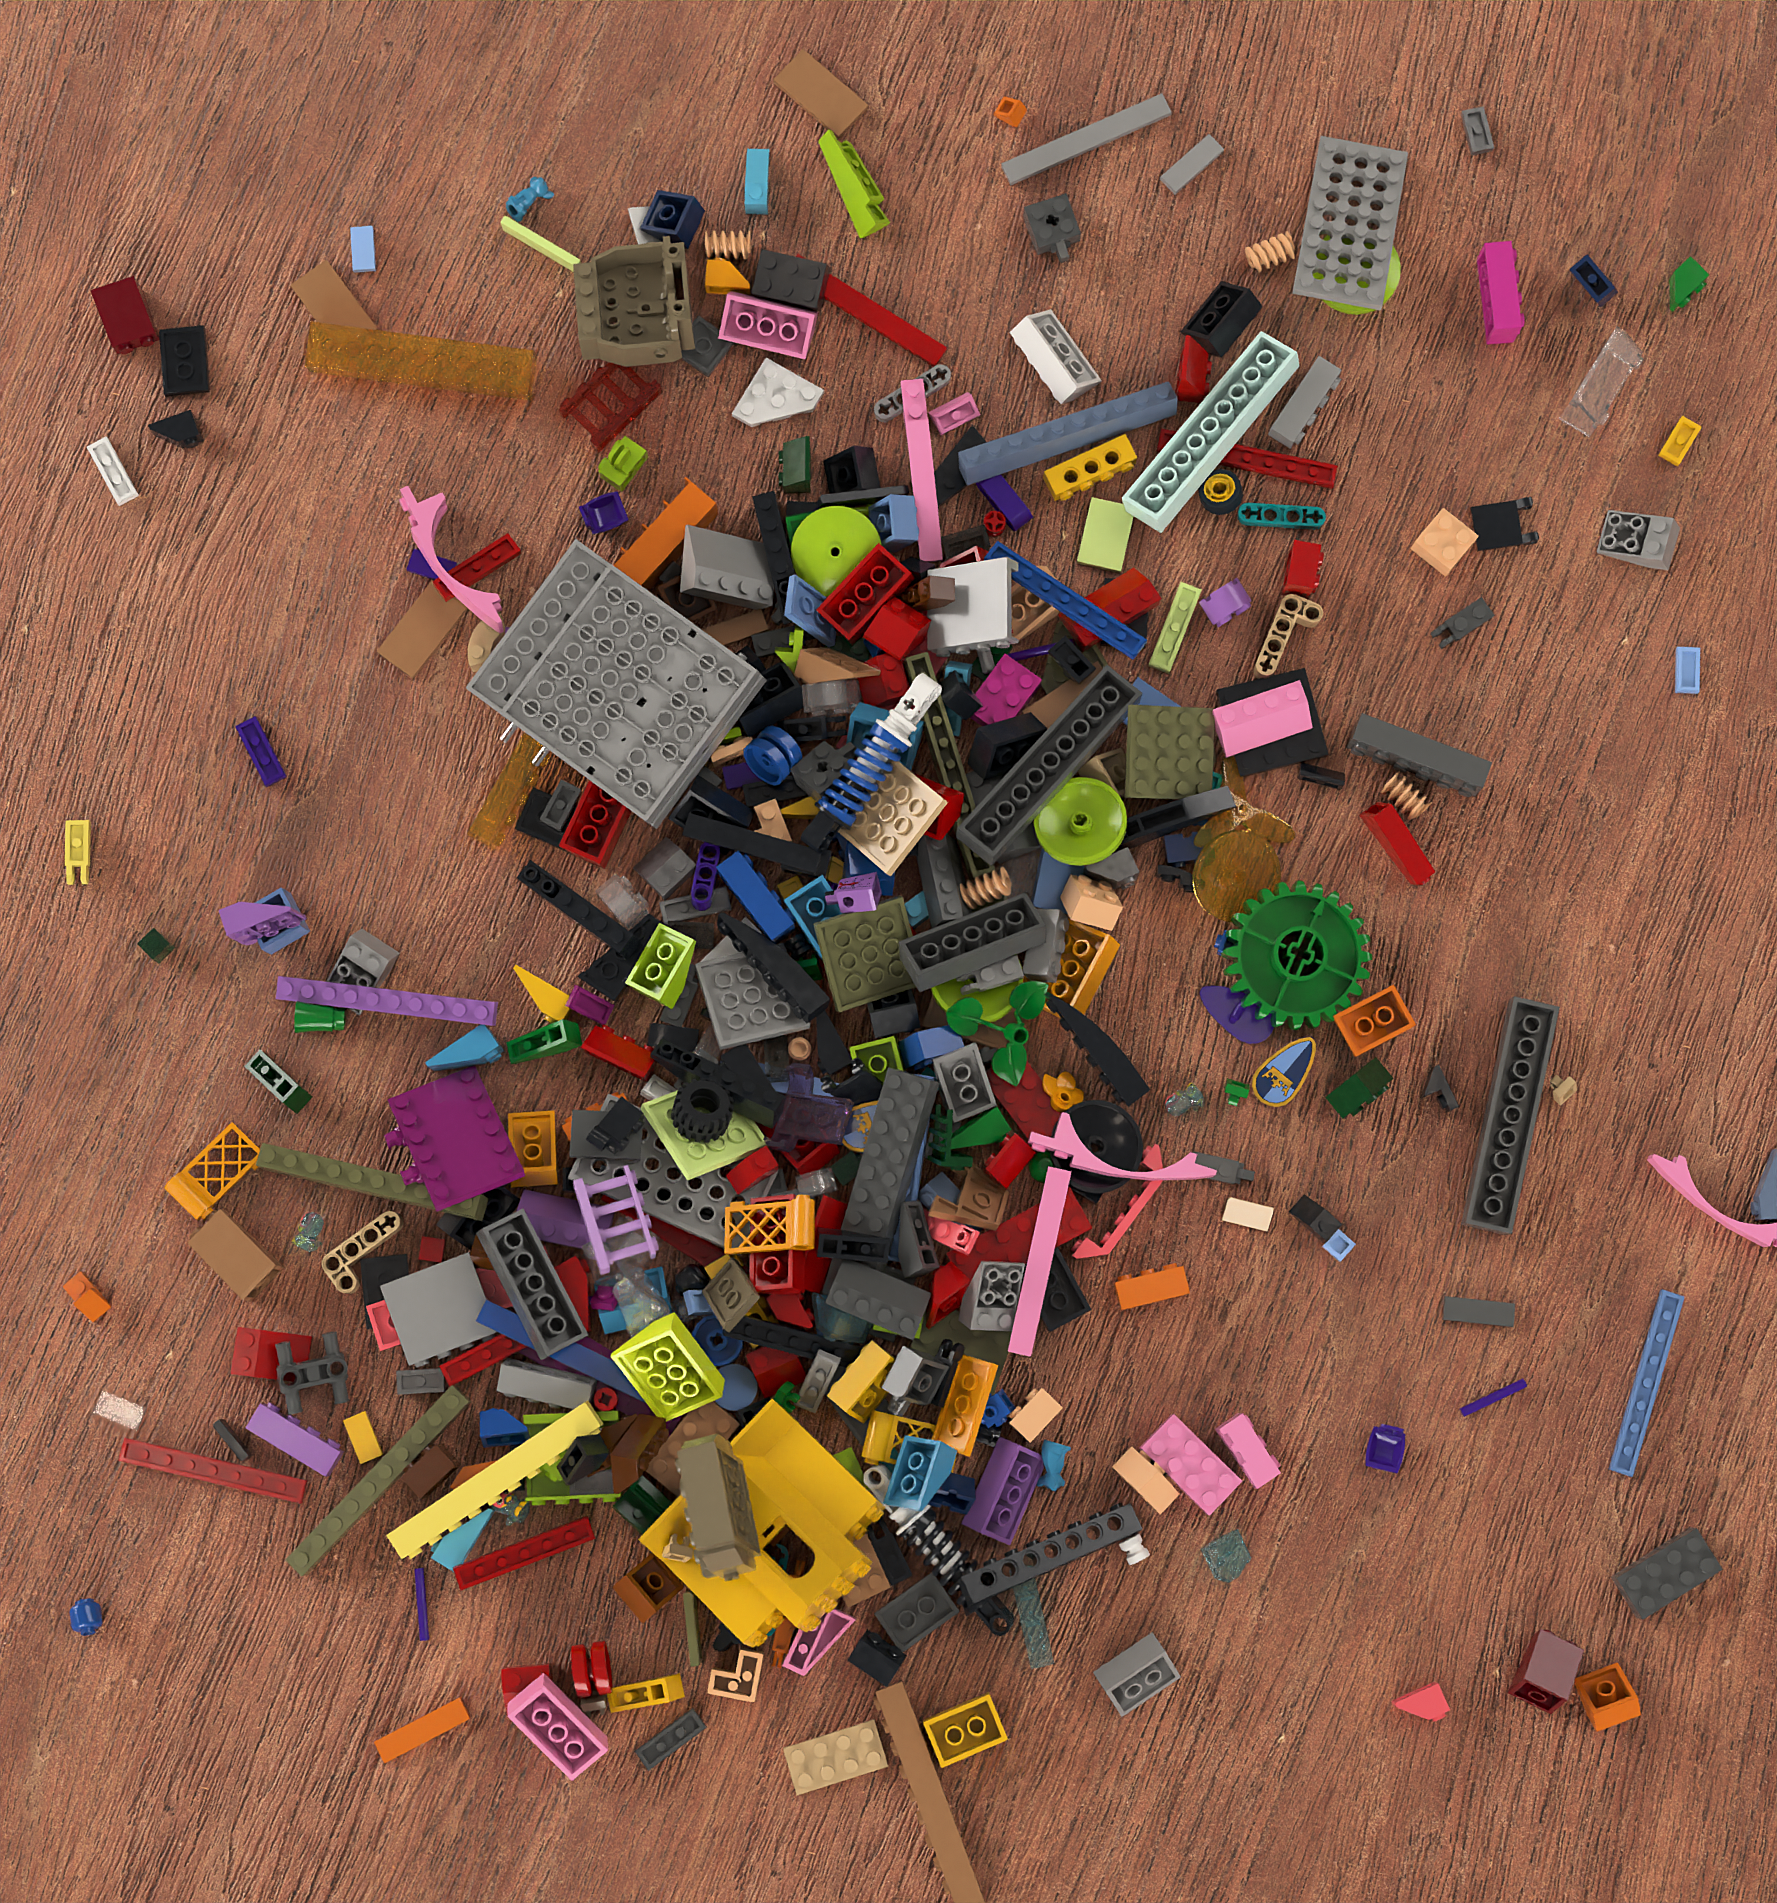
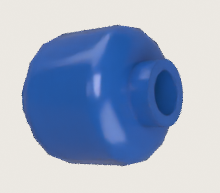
M94 1599L78 1600L70 1608L72 1630L81 1632V1636L95 1634V1629L102 1626L101 1606L99 1603L94 1602Z

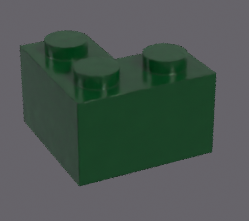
M1375 1057L1325 1098L1342 1119L1349 1114L1354 1117L1364 1109L1362 1106L1364 1102L1369 1105L1388 1090L1387 1084L1394 1078Z

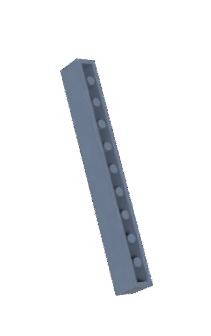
M1168 381L958 452L959 470L968 486L1177 415V396Z

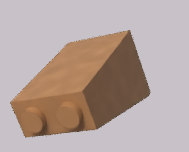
M223 1209L214 1210L206 1218L208 1222L202 1228L198 1227L191 1233V1240L188 1244L242 1300L252 1302L285 1267L227 1211Z

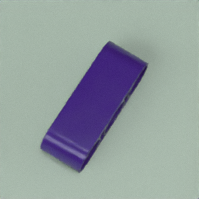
M1001 474L976 483L979 490L994 509L1005 516L1006 524L1014 532L1033 518L1030 510Z
M706 842L701 845L691 889L692 905L698 911L708 910L712 905L718 876L716 866L720 864L719 846ZM710 852L715 854L713 858H707L704 856L706 853ZM704 873L711 875L708 879H703L700 876ZM700 894L707 896L705 900H698L696 897Z

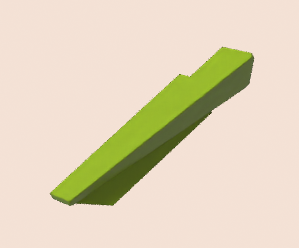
M828 130L819 139V145L860 238H865L890 223L878 206L884 200V197L853 145L846 140L841 143L837 140L833 131Z

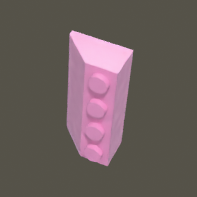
M731 291L726 297L718 338L806 359L813 338L818 312Z
M1300 680L1213 709L1212 711L1215 719L1214 727L1226 758L1313 728L1308 701Z

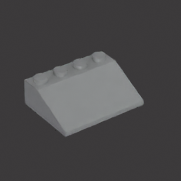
M685 525L680 592L755 610L772 606L774 584L764 543Z

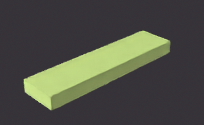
M504 216L500 223L503 231L574 272L573 264L581 263L579 258L511 218Z
M1180 582L1148 666L1168 674L1170 673L1202 589Z

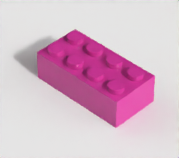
M1512 241L1484 243L1476 260L1486 344L1512 343L1517 335L1520 334V330L1524 327L1525 323L1524 314L1520 313L1519 306L1522 304V294L1517 290L1519 271L1515 270L1514 262L1517 260L1516 249L1512 248Z

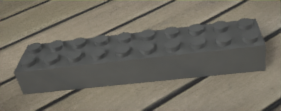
M1106 665L957 828L956 837L992 866L1127 718L1128 705H1138L1140 703L1142 692L1110 666Z
M1516 996L1508 1001L1461 1225L1506 1236L1512 1234L1560 1008L1558 1006Z
M888 1068L841 1227L842 1230L889 1238V1254L900 1220L901 1203L906 1199L940 1083L895 1068ZM832 1258L822 1294H829L843 1259ZM854 1260L883 1273L887 1264L883 1262Z

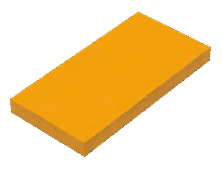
M963 1354L962 1359L958 1361L959 1364L944 1407L941 1408L932 1440L941 1441L957 1450V1453L970 1457L998 1365Z

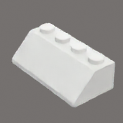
M1052 310L1027 315L1010 332L1017 346L1025 353L1029 363L1035 367L1040 374L1041 380L1047 384L1054 398L1060 404L1075 400L1102 381Z

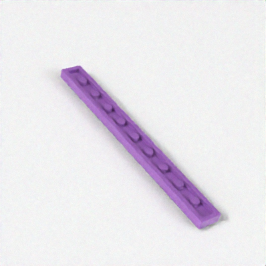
M278 976L276 999L496 1026L498 1002Z

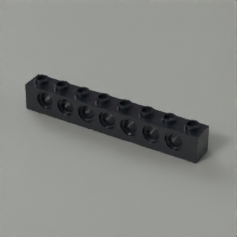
M1122 1502L1109 1508V1513L1102 1515L1101 1511L1089 1516V1521L1081 1524V1521L1074 1522L1068 1525L1069 1530L1060 1533V1530H1056L1046 1535L1047 1540L1039 1542L1038 1539L1025 1544L1026 1549L1018 1552V1549L1015 1548L1004 1553L1005 1558L999 1561L995 1557L985 1561L983 1568L976 1570L975 1567H971L961 1572L962 1577L957 1582L968 1607L1137 1534L1142 1530V1527L1131 1503L1123 1506ZM1108 1520L1116 1523L1117 1529L1115 1531L1108 1527ZM1087 1529H1091L1095 1532V1540H1092L1087 1536ZM1066 1538L1074 1541V1549L1067 1547L1065 1543ZM1045 1547H1049L1053 1550V1558H1048L1045 1555ZM1023 1557L1031 1558L1033 1567L1025 1566ZM1002 1566H1008L1011 1569V1577H1007L1002 1573ZM981 1575L989 1577L991 1581L990 1586H985L981 1583Z

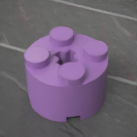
M1236 578L1211 593L1209 597L1199 601V604L1212 625L1216 624L1219 628L1232 619L1231 614L1234 612L1238 616L1249 609L1252 600L1239 579Z

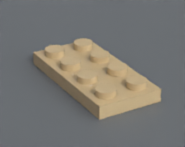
M875 1719L783 1748L797 1795L888 1767Z

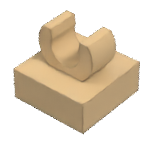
M1555 1075L1550 1080L1552 1083L1550 1086L1554 1089V1100L1560 1106L1577 1091L1576 1081L1570 1076L1565 1081L1558 1075Z
M674 1534L670 1537V1544L663 1548L662 1557L686 1562L692 1558L693 1548L688 1547L690 1538L686 1536L683 1538V1544L679 1545L676 1541L677 1534Z

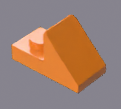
M80 1271L62 1286L75 1301L73 1305L92 1322H95L112 1308L83 1271Z

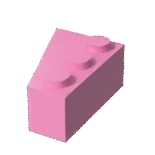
M1237 1413L1215 1428V1430L1253 1487L1258 1489L1280 1474L1278 1470L1280 1464L1273 1454L1271 1456L1265 1449L1267 1447L1265 1441L1260 1435H1256L1252 1428L1254 1426L1247 1415Z
M834 1608L830 1613L826 1612L820 1618L821 1623L813 1631L809 1630L806 1633L799 1629L782 1666L805 1676L856 1618Z

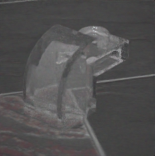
M832 1168L821 1169L795 1177L800 1195H809L810 1198H814L817 1196L823 1197V1195L827 1196L831 1192L838 1191Z

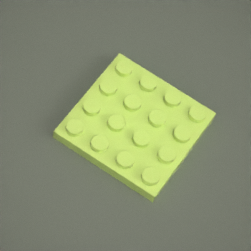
M677 1091L643 1103L641 1106V1111L687 1181L748 1157L764 1146L768 1148L769 1142L753 1120L734 1111L728 1129L723 1136H719V1139L715 1141L711 1139L707 1143L704 1140H700L699 1143L695 1142L693 1138L690 1140L685 1138L686 1135H681L678 1132V1128L673 1126L674 1120H671ZM701 1107L694 1108L701 1113H711Z

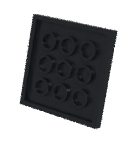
M1305 668L1216 690L1220 707L1300 680L1308 701L1313 728L1233 755L1239 778L1329 755Z

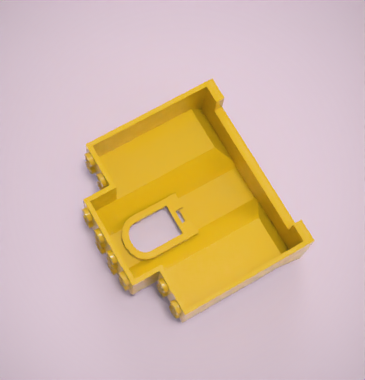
M773 1399L730 1442L733 1454L743 1461L761 1556L754 1557L755 1571L739 1574V1578L725 1581L724 1578L718 1576L705 1578L702 1575L700 1564H697L695 1561L694 1550L696 1547H693L691 1542L688 1547L693 1548L692 1558L688 1561L681 1562L662 1557L663 1548L670 1544L669 1540L672 1535L677 1534L676 1541L679 1545H682L683 1538L689 1537V1532H692L691 1522H687L685 1516V1508L688 1507L686 1498L682 1497V1494L638 1539L662 1560L742 1643L752 1648L755 1646L759 1647L765 1642L768 1637L766 1634L772 1628L776 1629L784 1621V1615L797 1628L806 1633L818 1627L821 1623L820 1618L826 1612L830 1613L837 1606L838 1603L836 1601L841 1595H847L853 1589V1583L856 1579L864 1577L870 1571L872 1561L853 1541L855 1539L860 1540L866 1534L868 1525L872 1521L874 1523L877 1522L884 1514L883 1509L885 1508L815 1437ZM773 1525L775 1527L774 1530L765 1538L762 1534ZM785 1525L815 1554L813 1567L808 1573L799 1578L789 1576L763 1550Z

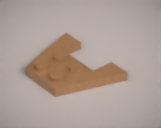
M974 1163L973 1167H965L964 1171L951 1170L964 1177L957 1202L954 1204L936 1195L928 1216L996 1231L1000 1225L1009 1192Z

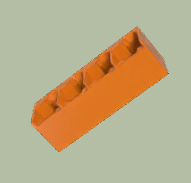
M687 477L684 478L686 487L670 504L665 500L663 501L665 510L649 527L642 524L644 533L627 551L623 547L620 548L622 557L613 565L648 591L659 580L658 577L671 561L676 562L683 554L685 525L706 529L718 515L716 502Z

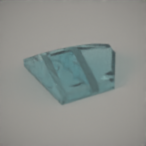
M1238 1529L1210 1541L1201 1549L1214 1578L1226 1583L1238 1578L1246 1564L1251 1560V1556Z

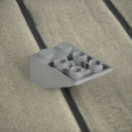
M1608 510L1596 552L1647 568L1669 570L1680 527L1675 519L1670 517Z
M360 929L348 939L327 982L380 988L400 953L364 929ZM348 1008L359 1016L364 1011L361 1009Z
M981 1261L962 1298L958 1320L970 1330L1012 1331L1025 1264Z

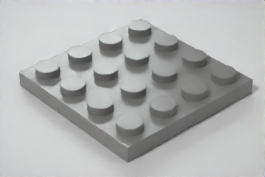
M784 943L776 944L787 953ZM743 952L695 963V970L720 1050L810 1028V1022L806 1023L803 1019L797 1018L789 1003L783 1002L779 998L777 990L764 981L761 972L757 968L754 969L750 966Z

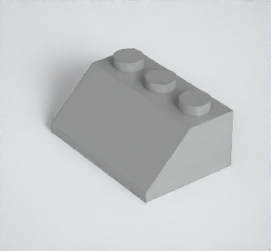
M1153 1633L1143 1637L1130 1648L1122 1651L1118 1656L1093 1672L1121 1717L1181 1678L1166 1651Z

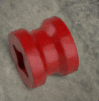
M999 511L988 512L983 520L984 532L990 537H998L1003 534L1006 527L1005 516Z
M601 1388L594 1395V1404L599 1410L611 1411L618 1405V1394L612 1388Z

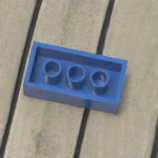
M737 851L716 866L720 878L766 938L774 944H778L795 931V917L788 908L783 910L780 897L774 890L769 891L767 889L766 879L760 871L754 872L753 862L746 853L741 855Z

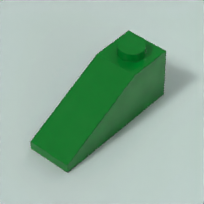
M561 1019L506 1043L510 1063L517 1064L567 1052L581 1046L582 1040L578 1023Z
M995 1106L982 1111L952 1133L951 1149L994 1142L997 1144L1003 1141L1007 1136L1006 1134L1012 1129L998 1107ZM946 1138L940 1141V1143L945 1145Z

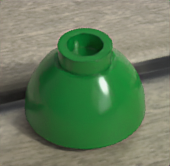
M1049 1151L1036 1153L1029 1162L1030 1175L1039 1183H1045L1048 1166L1054 1167Z

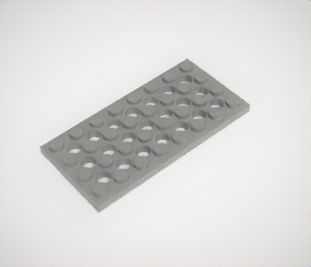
M1326 136L1320 137L1292 294L1381 311L1408 152ZM1341 158L1344 163L1336 164L1333 159ZM1362 162L1366 165V168L1360 169L1356 167L1355 163ZM1384 166L1388 172H1379L1377 167ZM1338 177L1341 182L1333 183L1330 181V178ZM1359 181L1363 186L1357 188L1351 182ZM1381 185L1385 191L1378 192L1374 189V186ZM1334 196L1338 201L1334 203L1329 202L1326 197ZM1356 200L1360 205L1353 207L1348 201ZM1377 204L1381 207V210L1375 211L1370 205ZM1331 215L1334 221L1328 222L1324 220L1323 216ZM1352 219L1356 222V225L1349 226L1345 220ZM1374 223L1378 226V229L1371 230L1367 227V224ZM1327 234L1331 240L1324 241L1320 238V235ZM1349 238L1353 244L1345 245L1342 239ZM1370 242L1374 244L1375 248L1367 249L1364 243ZM1323 253L1328 259L1320 260L1316 257V254ZM1344 257L1350 263L1346 265L1341 264L1338 259ZM1369 262L1372 267L1365 269L1360 263ZM1313 273H1321L1324 278L1321 280L1315 279ZM1343 277L1346 283L1339 284L1335 281V278ZM1364 281L1369 287L1361 288L1357 282Z
M608 1094L600 1111H610L619 1098ZM645 1115L643 1119L645 1123L642 1129H645L648 1135L642 1140L641 1161L593 1158L576 1159L568 1179L573 1181L582 1178L584 1185L589 1184V1186L613 1179L617 1171L623 1170V1166L628 1165L630 1171H635L637 1181L646 1180L649 1183V1188L646 1191H639L636 1188V1192H641L645 1206L641 1207L644 1213L722 1248L725 1246V1229L721 1224L725 1219V1207H730V1202L735 1197L743 1198L745 1205L751 1204V1198L767 1197L779 1172L778 1169L776 1173L738 1196L728 1179L720 1175V1169L722 1168L720 1167L695 1177L701 1180L702 1186L699 1189H692L688 1185L690 1180L687 1181L668 1150L656 1147L655 1143L660 1138ZM745 1158L725 1166H728L731 1169H733ZM649 1159H656L659 1162V1167L656 1170H649L645 1164ZM596 1161L606 1163L607 1166L603 1172H596L593 1169V1164ZM672 1168L678 1169L681 1173L680 1177L676 1180H671L667 1176V1172ZM627 1184L599 1192L617 1201L631 1197ZM712 1188H721L724 1193L723 1196L719 1199L712 1198L710 1195ZM662 1189L668 1190L671 1194L670 1198L666 1201H662L657 1197V1193ZM682 1199H689L692 1202V1207L689 1210L680 1209L678 1204ZM709 1208L713 1211L714 1215L710 1220L701 1218L700 1212L703 1209ZM741 1212L732 1213V1219L735 1221L736 1227L745 1217ZM750 1221L740 1230L746 1237L750 1235ZM739 1234L732 1239V1248H738L743 1243L744 1239Z

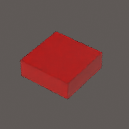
M422 1236L418 1260L443 1262L446 1240Z

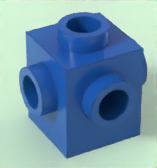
M1003 1389L994 1395L989 1394L981 1423L986 1424L988 1428L994 1424L999 1427L1009 1420L1007 1415L1016 1408Z

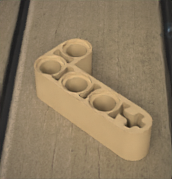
M1288 594L1283 598L1253 671L1256 678L1265 679L1273 676L1295 623L1307 628H1313L1318 625L1323 616V609L1319 604L1295 594ZM1293 603L1296 606V610H1287L1285 604ZM1313 611L1317 615V619H1309L1306 616V612ZM1284 623L1288 630L1280 631L1277 629L1276 624ZM1268 644H1276L1279 647V651H1270ZM1266 659L1271 660L1267 667L1268 670L1266 672L1262 671Z
M393 1211L381 1214L323 1258L322 1268L340 1292L352 1294L359 1289L360 1280L351 1266L402 1229L404 1223L400 1214ZM389 1217L396 1218L394 1227L387 1226L383 1230L378 1227L379 1224L382 1227L386 1226L389 1223ZM371 1230H376L378 1233L377 1240L370 1243L367 1239V1234ZM356 1244L359 1251L355 1256L351 1257L348 1253V1248L350 1245ZM337 1258L339 1260V1267L332 1271L329 1268V1262L331 1259ZM350 1276L353 1280V1285L350 1289L346 1290L343 1288L342 1282L344 1278Z

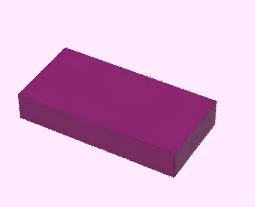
M575 985L565 1006L600 1025H605L615 1005Z

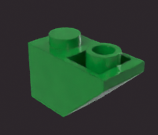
M1691 256L1669 278L1670 310L1672 312L1678 307L1684 308L1691 300L1689 296L1694 292L1700 293L1707 285L1705 281L1710 274Z

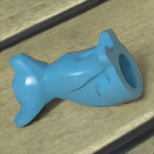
M532 177L529 188L523 189L516 196L511 195L508 198L506 209L514 220L521 222L536 197L551 199L554 197V193L548 191L547 183L542 177Z
M1043 1440L1042 1460L1047 1472L1039 1478L1036 1484L1038 1487L1045 1486L1052 1491H1056L1060 1486L1065 1485V1480L1061 1477L1060 1473L1064 1467L1065 1454L1071 1450V1447Z

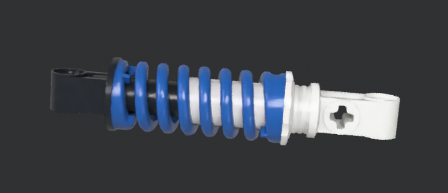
M919 674L895 709L889 711L890 714L885 721L880 719L875 721V724L869 730V734L873 737L872 740L863 739L862 745L865 749L858 748L854 751L858 759L850 758L847 761L850 770H840V775L846 781L843 782L839 779L832 781V784L839 791L835 792L832 789H826L825 794L831 799L830 803L828 802L829 799L825 796L819 799L818 802H815V806L820 811L803 831L801 841L818 854H821L829 847L841 827L848 830L852 828L851 826L856 820V815L851 809L858 812L864 810V805L859 799L866 802L871 800V795L866 789L876 792L879 786L875 781H885L886 775L883 771L890 772L893 770V765L890 761L898 762L901 759L897 751L899 750L904 753V751L911 747L912 743L908 737L911 735V732L916 731V725L939 697L942 691L941 685L926 674ZM912 704L915 705L913 710L910 708Z

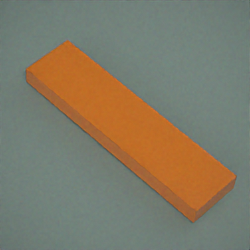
M459 1697L374 1741V1744L385 1764L471 1719L462 1698Z

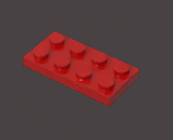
M1028 1061L1017 1086H1013L998 1077L992 1068L986 1071L994 1096L1028 1140L1031 1132L1050 1137L1052 1129L1062 1112L1053 1109L1050 1103L1051 1097L1044 1091L1042 1080Z

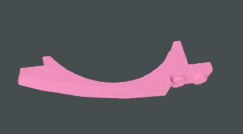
M923 378L901 381L903 419L908 444L913 496L915 498V506L917 507L919 558L926 562L943 561Z
M409 486L401 488L402 498L399 499V502L404 512L408 511L411 515L408 518L412 525L411 533L413 540L432 570L454 596L484 623L498 633L504 632L502 620L497 613L502 611L499 603L501 600L498 594L477 591L459 583L444 570L435 555L434 539L441 518L448 510L443 492L417 503Z
M1064 1112L1060 1114L1053 1138L1031 1132L1027 1142L1036 1151L1045 1152V1149L1053 1151L1054 1156L1062 1159H1067L1068 1156L1072 1157L1070 1167L1113 1177L1149 1181L1194 1180L1213 1177L1217 1170L1195 1164L1197 1154L1191 1152L1177 1163L1157 1171L1131 1172L1115 1168L1098 1159L1084 1146L1073 1128L1069 1114Z
M1656 1154L1648 1156L1647 1161L1657 1172L1700 1210L1726 1228L1762 1247H1769L1772 1241L1774 1242L1773 1246L1777 1247V1222L1762 1225L1748 1224L1721 1214L1706 1202L1695 1187L1685 1157L1678 1155V1157H1673L1671 1162Z

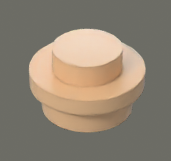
M801 1037L793 1039L788 1046L789 1055L797 1061L808 1058L811 1053V1045L808 1040Z

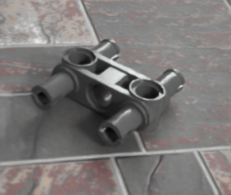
M337 1331L322 1334L326 1352L324 1357L298 1363L293 1362L290 1341L275 1344L279 1365L276 1368L280 1392L285 1394L288 1414H296L303 1411L299 1391L302 1388L315 1385L332 1384L335 1404L350 1401L346 1386L348 1366L343 1352H340ZM340 1362L342 1365L341 1370L336 1374L331 1373V1364ZM287 1372L295 1374V1379L290 1384L283 1382V1376Z

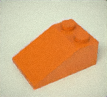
M1394 984L1333 1016L1355 1057L1416 1026Z

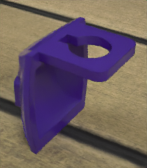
M618 491L601 495L585 505L579 506L585 525L591 530L592 534L609 531L629 520Z
M1380 1424L1379 1427L1374 1426L1366 1449L1365 1466L1397 1474L1405 1450L1404 1429L1386 1424Z

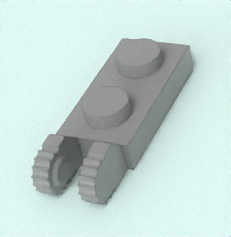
M1014 955L956 979L957 981H965L975 978L976 983L965 985L960 989L961 994L966 995L1021 980L1024 978V974L1017 955Z

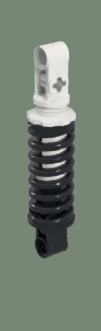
M879 1463L878 1465L871 1466L864 1474V1483L891 1513L889 1517L898 1523L899 1528L896 1534L905 1540L910 1537L906 1542L907 1546L912 1547L915 1544L918 1546L915 1550V1555L919 1557L925 1554L926 1558L923 1560V1564L925 1566L931 1564L935 1566L931 1571L933 1576H937L940 1573L943 1575L940 1579L942 1586L947 1585L951 1581L954 1583L948 1590L949 1595L952 1596L961 1591L957 1582L962 1577L961 1572L971 1567L976 1569L978 1561L972 1559L966 1562L970 1552L967 1549L959 1551L961 1547L960 1540L950 1541L953 1537V1532L951 1530L942 1531L945 1526L944 1521L934 1522L937 1516L931 1505H926L923 1511L885 1505L883 1502L892 1473L884 1464ZM872 1471H876L881 1475V1481L873 1479ZM981 1575V1583L985 1586H990L991 1581L989 1577ZM963 1594L956 1601L958 1605H962L966 1616L975 1612L994 1635L1003 1636L1007 1634L1014 1624L1012 1612L1009 1611L997 1595L971 1607H968ZM1003 1618L1007 1626L1001 1627L996 1619Z

